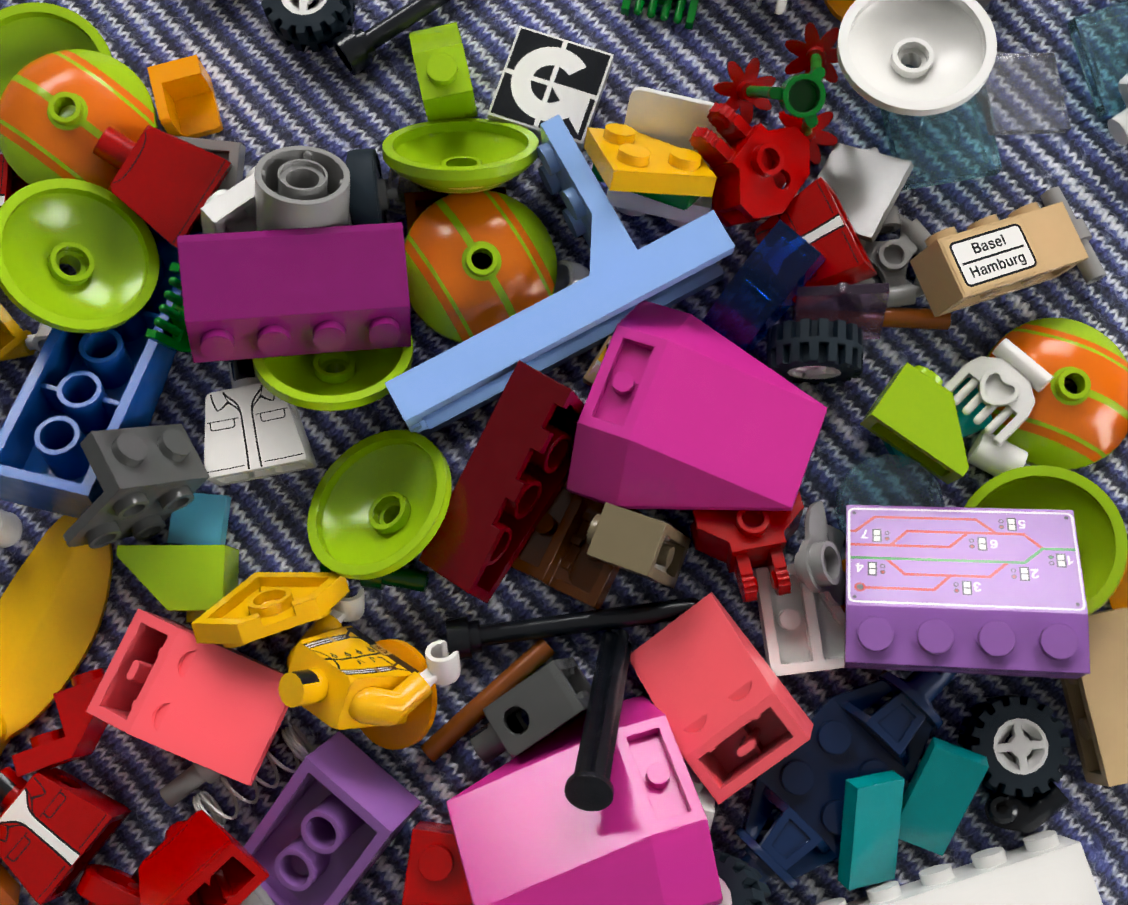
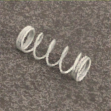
M288 724V727H285V730H282L281 733L284 741L293 752L296 761L295 769L292 770L284 766L268 751L266 756L271 763L276 777L274 785L264 782L256 775L253 782L256 797L253 801H250L237 793L224 776H220V780L229 790L233 799L235 814L233 816L225 815L216 800L206 791H200L196 796H193L192 804L195 811L203 810L208 814L202 805L203 803L214 820L224 828L226 819L234 820L238 816L237 798L245 803H257L259 798L257 782L267 788H277L279 773L276 765L287 772L295 773L300 765L299 759L303 761L307 755L314 751L313 747L295 725Z

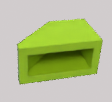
M457 22L409 32L412 55L428 121L477 117L473 87Z
M907 362L890 379L860 425L946 484H950L964 477L969 469L953 393L942 386L943 381L935 372L920 365L914 367Z
M117 545L116 556L167 611L186 613V623H192L238 586L239 550L227 545Z

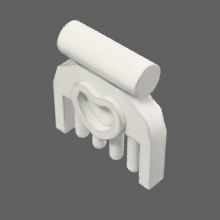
M1007 338L1002 340L993 350L992 354L996 358L979 356L966 363L943 386L953 392L968 376L971 378L954 396L955 405L957 406L979 385V392L962 409L964 415H969L981 402L986 405L974 417L973 422L976 425H980L997 407H1005L985 427L984 431L988 435L993 434L1012 414L1015 415L994 437L993 441L999 446L1028 419L1035 405L1032 388L1039 393L1053 379L1049 372Z

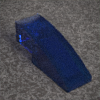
M780 219L734 275L702 322L747 353H750L767 334L768 329L772 328L793 304L792 298L825 262L826 258Z

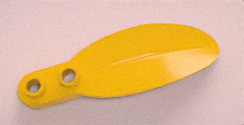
M63 515L47 530L0 598V756L12 738L33 724L54 703L53 694L67 687L71 681L70 678L76 674L88 654L102 623L112 578V544L110 543L100 548H90L88 544L68 547L63 535L79 518Z

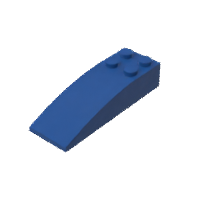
M148 223L146 224L154 237L159 255V276L152 296L142 310L132 319L107 331L73 333L52 328L0 429L1 500L79 518L104 492L80 443L91 431L149 426L177 351L171 350L144 336L148 328L158 330L172 337V334L155 326L154 319L159 317L173 324L171 317L159 311V306L161 304H166L169 307L173 305V302L164 297L166 290H170L181 297L183 296L182 291L169 284L170 277H176L181 280L180 276L169 271L172 262L179 263L178 248L170 244ZM192 230L189 235H197L203 233L200 231Z

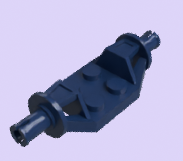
M883 670L877 677L878 680L829 696L809 716V719L814 724L810 740L753 780L743 826H740L735 831L747 844L743 848L747 853L741 860L758 870L763 876L759 880L760 882L766 884L771 877L775 881L780 877L793 890L798 884L795 879L839 857L846 779L893 770L905 779V785L915 772L932 729L938 730L943 724L941 717L933 709L934 707L931 702L957 673L913 671L904 680ZM888 693L892 696L891 699L870 716L863 712ZM776 807L781 813L760 844H758L756 839L773 808Z

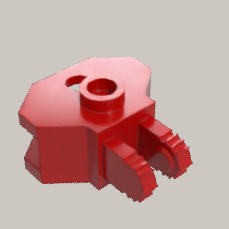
M715 102L709 110L710 113L707 115L708 122L716 128V131L727 143L707 127H697L689 140L694 150L698 151L702 158L710 165L709 168L717 177L712 195V210L715 211L725 227L756 222L761 218L782 214L810 175V140L796 126L767 130L759 123L751 127L730 105Z
M798 492L792 511L692 510L694 522L690 526V532L695 549L726 563L729 573L735 572L743 602L758 600V584L753 575L752 568L766 565L768 566L771 584L776 594L780 596L791 593V582L783 552L787 541L798 529L804 505L800 492Z

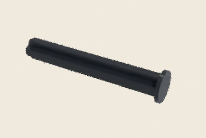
M621 628L617 632L607 630L601 636L575 771L565 784L564 793L567 800L573 806L584 811L603 810L612 803L614 797V787L610 782V775L632 644L628 641V632Z

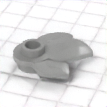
M816 501L808 507L804 520L805 540L802 541L799 552L795 555L794 568L799 581L805 584L811 592L823 593L832 605L841 606L845 604V572L842 570L840 553L845 541V534L827 524L823 502Z

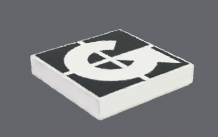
M519 26L487 114L488 119L522 126L541 138L540 124L559 114L578 148L583 151L587 127L591 128L613 65L614 54Z

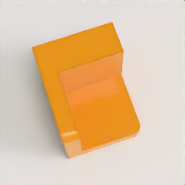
M197 54L147 67L159 120L168 134L200 138L219 133L223 130L211 77Z

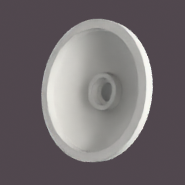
M855 0L844 15L837 39L838 62L850 86L873 105L892 113L909 116H928L944 113L970 100L987 81L997 54V38L994 26L987 12L976 0ZM904 65H912L915 68H909Z

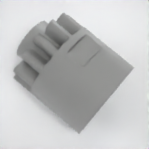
M288 146L273 150L258 161L254 171L257 231L349 225L350 171L338 156L316 147Z

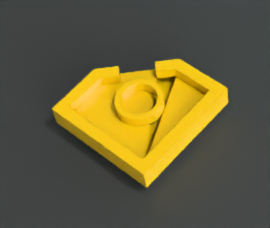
M610 123L605 125V129L587 127L584 149L610 191L712 197L717 177L703 160L702 156L696 151L679 148L637 132L632 127L624 124Z
M255 572L194 620L191 626L197 643L222 644L225 648H237L252 641L326 617L331 613V609L350 591L346 578L334 572Z

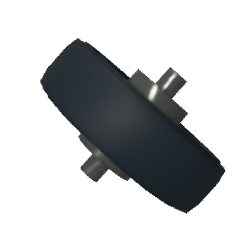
M366 148L348 151L346 165L350 171L349 213L352 225L387 223L386 210L390 209L389 199L399 198L398 188L388 189L387 180L382 178L380 161L375 149Z

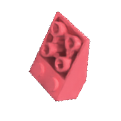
M710 592L630 654L629 661L651 701L666 715L683 758L718 805L811 738L814 726L812 721L713 592Z
M138 608L86 712L131 736L240 783L252 786L289 707L282 702L278 690L279 681L284 673L237 650L225 648L222 644L197 643L193 629L174 620Z

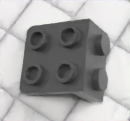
M182 423L91 431L80 445L104 492L64 533L63 537L68 547L88 544L90 548H100L117 539L134 536L136 540H145L160 533L166 527L165 521L171 516V513L190 504L194 499L193 493L210 477Z

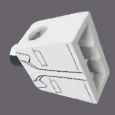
M252 359L229 362L232 389L211 392L205 398L204 467L210 476L207 480L218 486H224L316 468V460L297 407L274 396L262 385L256 376Z

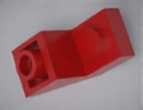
M104 668L91 670L70 678L73 687L53 694L63 728L30 738L31 749L11 755L17 777L52 769L93 753L108 723L87 713L86 710L105 674Z

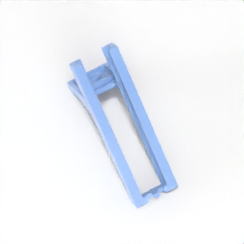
M558 114L541 123L542 145L537 147V152L543 165L538 167V171L548 192L551 195L559 193L567 208L562 210V213L574 237L577 238L583 235L590 248L589 276L385 382L410 432H416L426 437L500 398L519 360L545 374L604 343L609 335L613 336L617 324L640 302L645 300L665 307H671L722 280L725 272L721 265H717L716 262L733 254L735 245L715 211L712 210L637 250L561 116Z

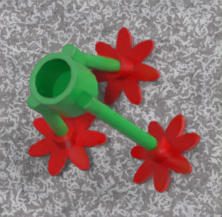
M809 22L805 26L804 35L806 43L793 39L785 42L786 48L799 57L792 60L785 68L786 74L796 75L786 79L781 87H771L776 81L773 76L757 78L760 70V61L758 58H753L746 66L744 72L736 62L729 61L727 63V71L732 82L717 83L713 86V89L720 95L728 96L729 98L725 104L730 105L735 111L739 109L740 116L748 124L752 122L753 106L760 110L768 111L772 108L771 102L768 99L779 100L780 106L784 110L779 112V119L785 127L796 126L810 140V161L815 165H819L821 152L818 145L834 146L838 143L836 136L822 131L833 119V113L827 111L816 116V113L822 109L826 98L825 87L821 80L824 78L830 83L838 81V75L831 63H839L837 48H832L837 41L839 28L830 29L820 39L815 25Z

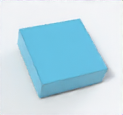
M193 493L194 499L190 504L171 513L167 543L172 545H225L231 497L227 495Z

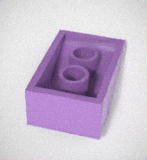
M338 731L304 758L244 845V848L268 871L270 876L260 885L275 905H341L395 839L422 802Z

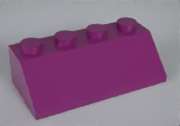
M402 222L177 236L185 324L193 363L411 346L410 299Z

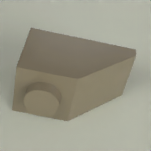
M605 502L602 513L596 514L590 523L587 533V543L590 546L587 555L674 589L692 539L666 522Z

